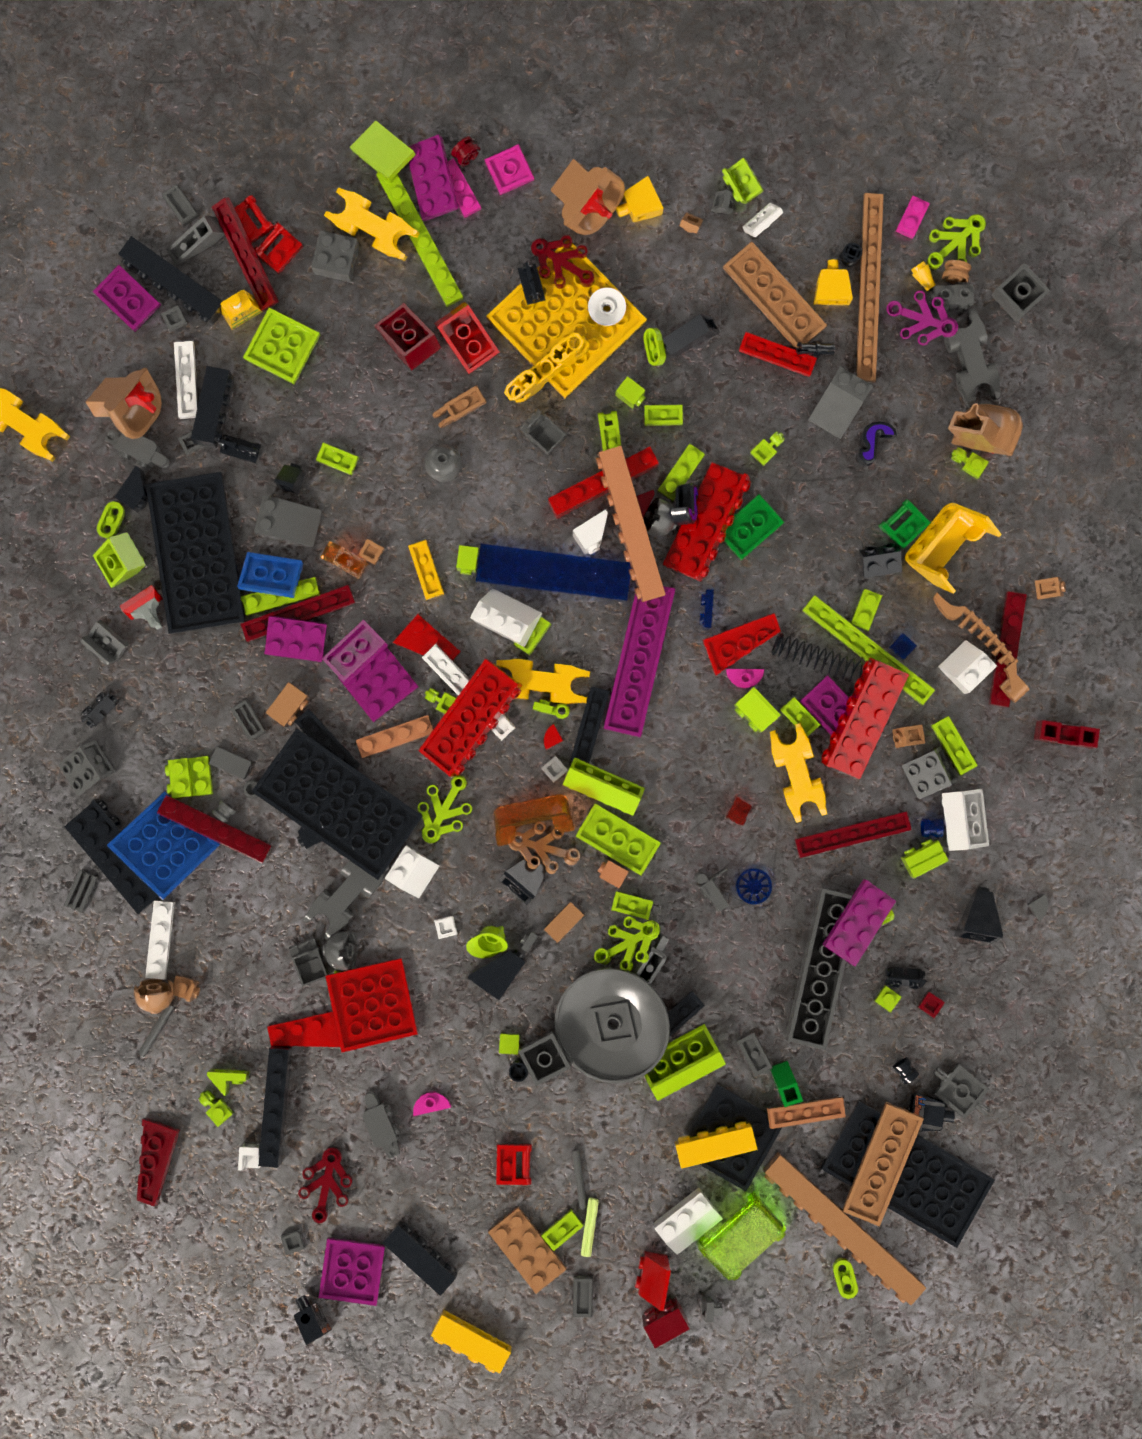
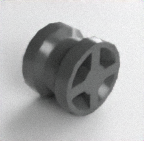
M221 800L218 808L212 811L218 819L226 824L229 822V817L237 812L224 800Z

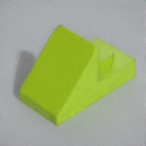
M210 1069L207 1071V1077L226 1096L229 1094L230 1081H232V1084H243V1082L249 1079L250 1071Z

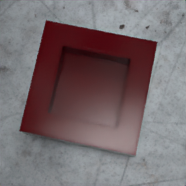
M927 991L917 1007L935 1019L945 1002Z

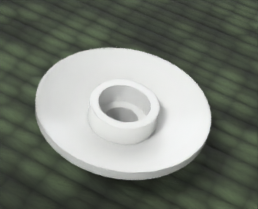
M601 288L595 291L588 302L590 317L596 323L603 326H611L618 323L626 311L624 297L613 288ZM609 306L610 311L606 312L603 308Z

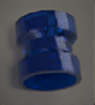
M922 818V837H943V819L930 820Z

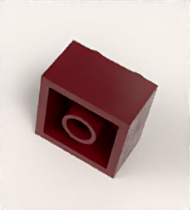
M676 1297L666 1299L664 1311L651 1307L642 1315L643 1327L654 1348L690 1330L687 1316Z

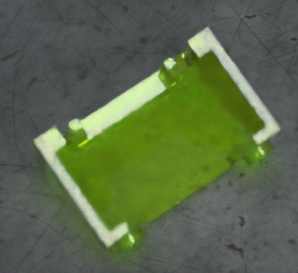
M755 1191L747 1196L749 1199L746 1202L747 1205L743 1203L741 1209L714 1233H709L710 1238L702 1236L696 1242L698 1250L728 1281L737 1280L741 1276L742 1270L775 1241L782 1240L786 1235L785 1225Z

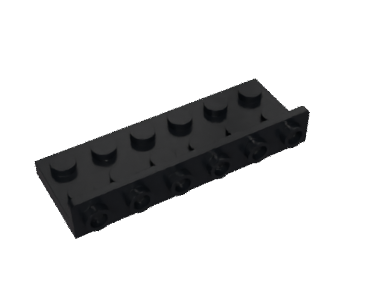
M93 799L89 806L64 827L135 912L140 914L157 900L159 896L107 847V844L123 830L120 825L121 821L115 814L112 815L107 810L109 807L102 799Z

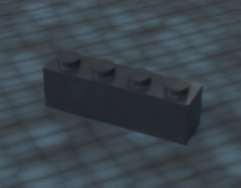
M211 366L206 367L191 440L194 444L217 448L222 438L221 427L226 422L225 409L230 404L229 391L234 386V377L230 370Z
M399 1221L384 1238L383 1244L441 1296L456 1279V1268L450 1262L446 1263L441 1259L442 1255L436 1249L432 1250L429 1248L427 1241L423 1237H417L412 1232L413 1229L409 1224H403Z

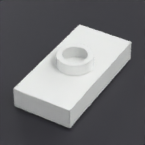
M769 203L742 228L745 233L757 237L783 214L781 207Z

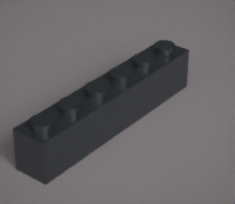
M131 236L118 253L123 265L129 269L132 267L136 269V273L144 280L148 278L153 281L151 284L160 291L162 289L167 291L168 297L175 302L177 300L183 303L182 306L189 312L195 311L198 313L197 317L207 324L209 321L214 325L222 315L220 304L223 301L134 237Z
M271 1046L269 1048L258 1166L278 1168L282 1163L292 1046Z

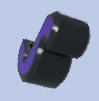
M881 421L872 422L864 428L860 436V443L863 448H860L857 452V461L860 465L867 467L874 463L877 458L878 438L895 439L897 432L891 424Z
M694 483L678 485L675 489L676 508L670 509L671 519L676 525L695 524L698 518L697 487Z

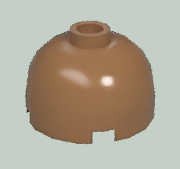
M162 979L141 981L140 986H134V997L137 1005L142 1010L151 1014L160 1013L173 1000V983L170 980H167L168 983L162 982Z

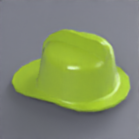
M484 927L479 935L467 942V951L477 958H490L504 952L508 947L505 940L504 927Z

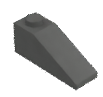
M203 216L166 250L174 264L178 266L214 245L225 234L217 217Z

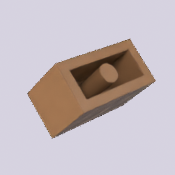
M288 682L266 711V714L284 727L292 726L298 718L296 716L300 710L303 711L309 704V696Z

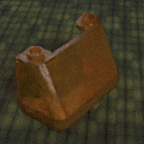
M562 794L497 807L493 813L497 846L510 844L514 840L515 827L550 819L553 821L554 828L561 833L575 831L569 801Z

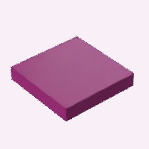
M519 144L484 159L500 195L534 180V176Z

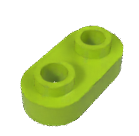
M648 328L644 332L643 337L648 362L652 366H661L666 359L662 334L658 328Z
M112 501L105 506L97 524V532L101 537L108 539L116 536L125 516L123 505ZM115 509L119 511L117 515H113ZM110 526L111 531L106 533V528Z
M839 1258L834 1261L832 1266L837 1288L842 1297L851 1299L858 1293L854 1270L847 1259ZM845 1265V1269L840 1271L839 1266ZM846 1284H850V1288L848 1290L844 1289V1286Z

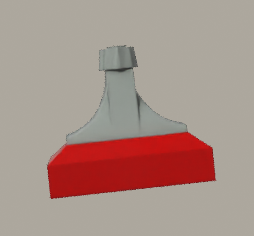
M152 585L120 605L121 610L131 620L134 618L144 619L148 621L151 627H155L157 630L162 628L156 614V608L163 598Z

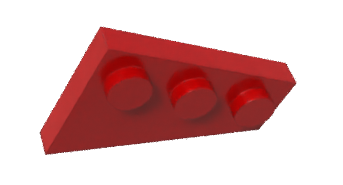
M418 614L392 642L423 656L437 644L452 661L461 653L460 650Z

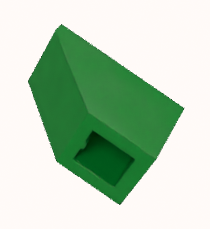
M788 1061L772 1065L773 1068L770 1071L782 1105L788 1107L803 1102Z

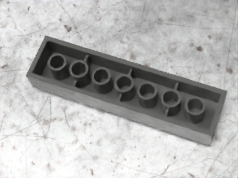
M819 887L785 1039L789 1042L826 1050L846 961L822 944L853 895Z

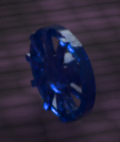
M757 868L747 869L739 875L736 881V891L744 902L760 904L769 898L772 892V881L763 870ZM752 871H756V875H755V878H754V879L752 878V875H751V872H752ZM759 872L764 875L760 880H758ZM746 873H748L749 881L743 877ZM767 878L768 884L762 885L761 882ZM741 879L747 883L746 885H739ZM763 887H769L767 893L762 891ZM739 888H746L747 890L741 894ZM749 892L750 895L747 900L743 896ZM759 892L765 895L761 900L758 895ZM753 894H755L757 901H751Z

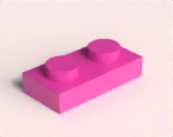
M912 196L896 232L913 239L930 203Z

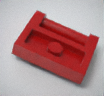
M253 195L248 196L242 203L234 207L251 244L274 229L272 222L267 220L256 204V199ZM251 208L262 224L260 229H257L245 210Z
M277 222L274 225L273 231L254 250L262 261L279 274L304 246ZM281 234L283 236L281 241L268 255L264 254L263 252Z
M497 1144L496 1185H531L530 1151H532V1144ZM517 1152H522V1177H516Z

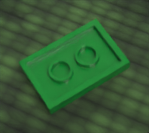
M759 494L734 515L732 525L728 526L725 531L726 537L724 542L740 560H743L782 526L784 521Z

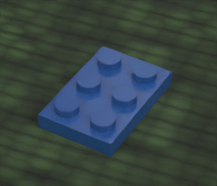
M247 552L237 587L240 590L294 598L303 562L302 560Z

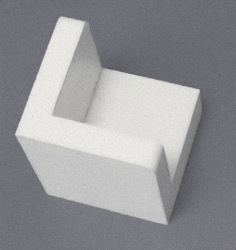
M243 1143L239 1147L238 1170L261 1167L258 1166L260 1144Z

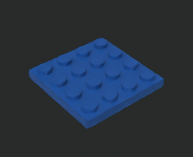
M165 791L107 844V847L162 900L220 846L218 842L157 814L165 796H169Z

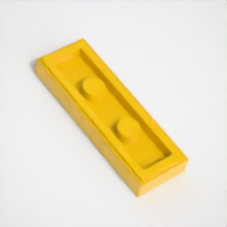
M427 540L408 545L425 599L429 600L444 595Z

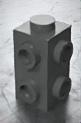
M959 282L955 285H948V283L937 284L929 293V304H932V300L935 297H941L944 299L946 312L950 311V309H957L959 312L967 311L974 304L973 284L967 285L966 282ZM937 299L935 305L940 306L941 300Z

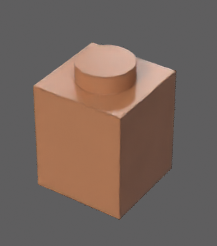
M608 860L606 863L602 862L597 872L600 873L599 877L620 888L629 871Z

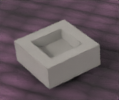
M556 756L541 768L553 783L568 771Z

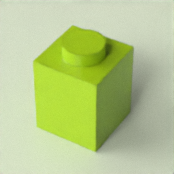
M627 376L616 390L615 396L634 409L636 405L639 407L644 402L646 390Z
M459 545L456 568L460 571V574L472 575V572L476 573L479 556L478 547Z

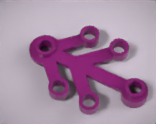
M917 291L914 294V299L919 303L923 314L903 308V305L898 301H891L887 305V313L890 316L897 317L902 315L919 321V323L909 328H903L900 331L901 338L910 339L913 334L929 326H934L938 329L928 334H921L918 337L920 345L926 346L931 340L941 335L944 337L954 336L958 331V323L955 319L948 317L944 308V299L935 297L932 300V306L937 308L941 319L938 320L933 317L926 301V293L924 291ZM919 293L923 294L922 300L917 299ZM937 299L941 300L940 306L935 305ZM895 305L899 307V310L896 313L893 312V307ZM947 324L952 325V329L950 331L946 330ZM905 330L909 331L908 337H904L903 332ZM923 336L927 337L926 343L921 342Z

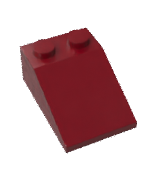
M405 303L374 325L411 371L441 349L435 334Z

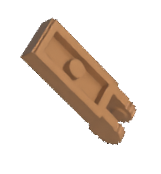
M476 385L445 403L443 407L436 410L432 415L434 418H438L448 411L450 416L438 424L440 428H444L453 421L455 422L483 406L487 401Z

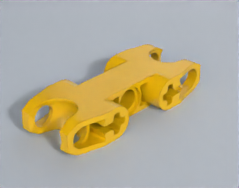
M338 187L336 193L345 199V210L339 214L326 211L324 216L342 231L355 237L358 229L375 238L372 244L373 248L387 256L406 261L408 256L398 249V239L403 235H411L418 238L420 233L409 226L402 218L391 212L388 213L385 220L369 212L368 210L372 204L371 201L355 192Z
M579 333L570 334L555 345L550 353L533 367L523 371L511 381L504 393L510 401L515 400L517 403L525 402L539 392L545 383L565 367L571 366L588 351L590 343L585 336H581ZM580 341L579 346L575 348V343ZM550 363L551 371L545 373L544 366ZM512 386H515V387L512 389V392H511V395H510V388H511ZM520 389V394L516 396V391Z
M0 388V432L3 433L7 426H10L24 435L19 443L21 446L35 455L53 462L55 457L47 450V441L54 436L68 441L70 436L57 423L41 412L36 420L20 411L19 409L24 401L8 390Z
M496 660V666L510 670L512 679L523 685L517 699L528 700L530 691L551 693V703L567 705L587 702V697L574 694L570 685L575 678L590 677V671L582 670L572 665L554 664L553 673L532 670L533 661Z
M801 723L795 724L797 739L792 744L781 742L776 730L770 731L772 755L776 767L786 765L792 785L784 787L783 791L787 806L791 810L796 823L802 821L801 805L806 801L816 803L822 816L828 814L826 793L821 778L811 780L806 759L813 758L814 753L810 739L806 735Z

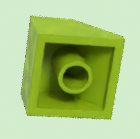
M127 532L108 538L93 554L95 561L111 588L138 574L146 566L143 557L139 554Z
M755 687L751 688L734 704L736 707L734 711L741 718L745 717L749 721L748 726L754 732L757 730L759 732L764 731L781 716Z

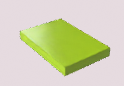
M376 120L350 146V149L389 182L416 155L411 148Z

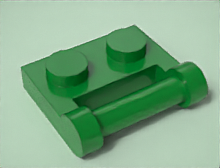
M905 499L902 502V506L892 516L879 524V528L903 550L931 522L908 499ZM909 511L912 515L894 531L891 526Z

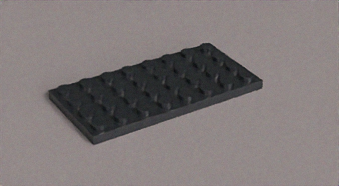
M222 472L146 484L168 633L171 635L246 622L241 590L237 587L239 576Z
M297 728L251 791L377 880L384 874L423 818L421 814Z
M858 1100L824 1160L821 1169L847 1185L852 1186L881 1113ZM917 1134L887 1208L958 1248L995 1179Z

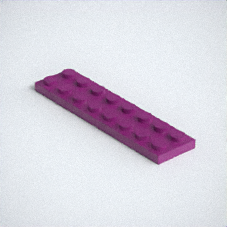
M663 586L666 595L645 602L637 599L635 594L603 729L641 738L675 588Z

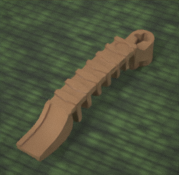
M936 593L933 600L947 619L957 620L964 614L965 617L958 626L963 629L971 620L973 624L969 627L968 631L973 634L979 628L981 632L977 635V638L982 640L985 636L988 637L984 645L987 648L992 644L995 645V648L991 651L994 656L1001 652L1002 656L997 661L1001 665L1003 663L1007 665L1004 668L1007 679L999 687L1009 699L1016 703L1030 690L1017 675L1016 663L1018 660L1014 659L1012 652L1005 648V644L999 641L998 636L990 631V627L986 626L983 620L975 615V612L968 610L965 606L950 605Z

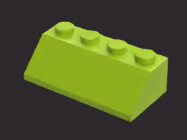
M703 1024L668 1043L661 1060L644 1076L654 1096L659 1101L726 1065L707 1027Z

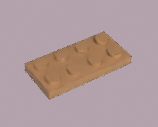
M519 1206L488 1230L490 1236L535 1294L566 1270V1266L542 1238L541 1234Z

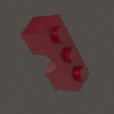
M1040 720L1036 721L1034 740L1093 749L1098 748L1100 729L1063 725L1059 722Z

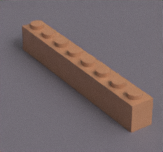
M618 446L601 451L595 459L598 469H602L604 474L601 480L604 488L607 487L609 495H607L609 506H613L615 511L612 514L614 523L619 525L621 531L618 532L620 543H624L626 551H623L626 562H630L632 568L629 570L631 580L636 581L637 588H634L636 597L641 599V602L664 596L666 594L622 447Z

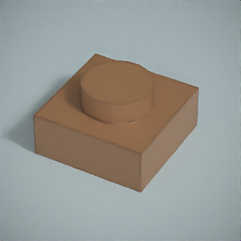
M686 212L679 226L687 232L697 234L703 219Z
M367 539L358 556L376 565L384 548Z

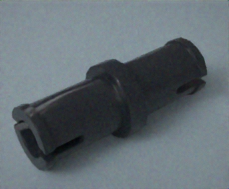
M813 341L812 343L798 342L796 345L801 347L796 348L798 355H834L835 351L831 350L836 349L834 343H820L819 341Z

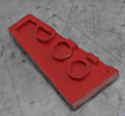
M775 613L702 639L715 676L781 632Z
M333 1011L267 1026L271 1046L340 1047Z

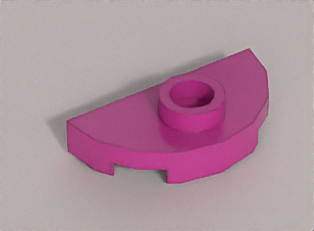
M726 669V674L731 683L736 687L745 689L753 687L760 682L764 669Z
M427 1092L416 1101L413 1108V1116L451 1108L452 1106L449 1099L438 1092Z

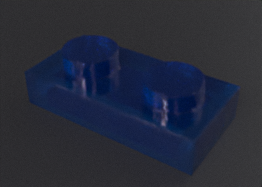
M706 589L705 594H701L700 605L704 606V611L700 613L699 625H703L702 630H710L712 627L714 590Z

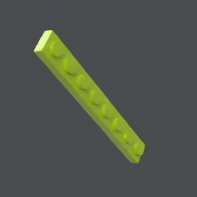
M377 173L376 176L396 214L420 233L418 238L411 235L408 236L446 307L462 300L463 296L398 174L389 182L381 174Z
M815 595L803 608L802 611L865 661H868L871 657L909 674L902 690L921 705H924L935 691V689Z

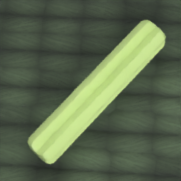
M596 1198L588 1199L581 1256L590 1257L592 1253L599 1200Z

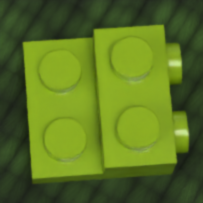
M209 756L168 760V764L165 765L166 776L170 777V784H167L168 795L176 799L213 794Z

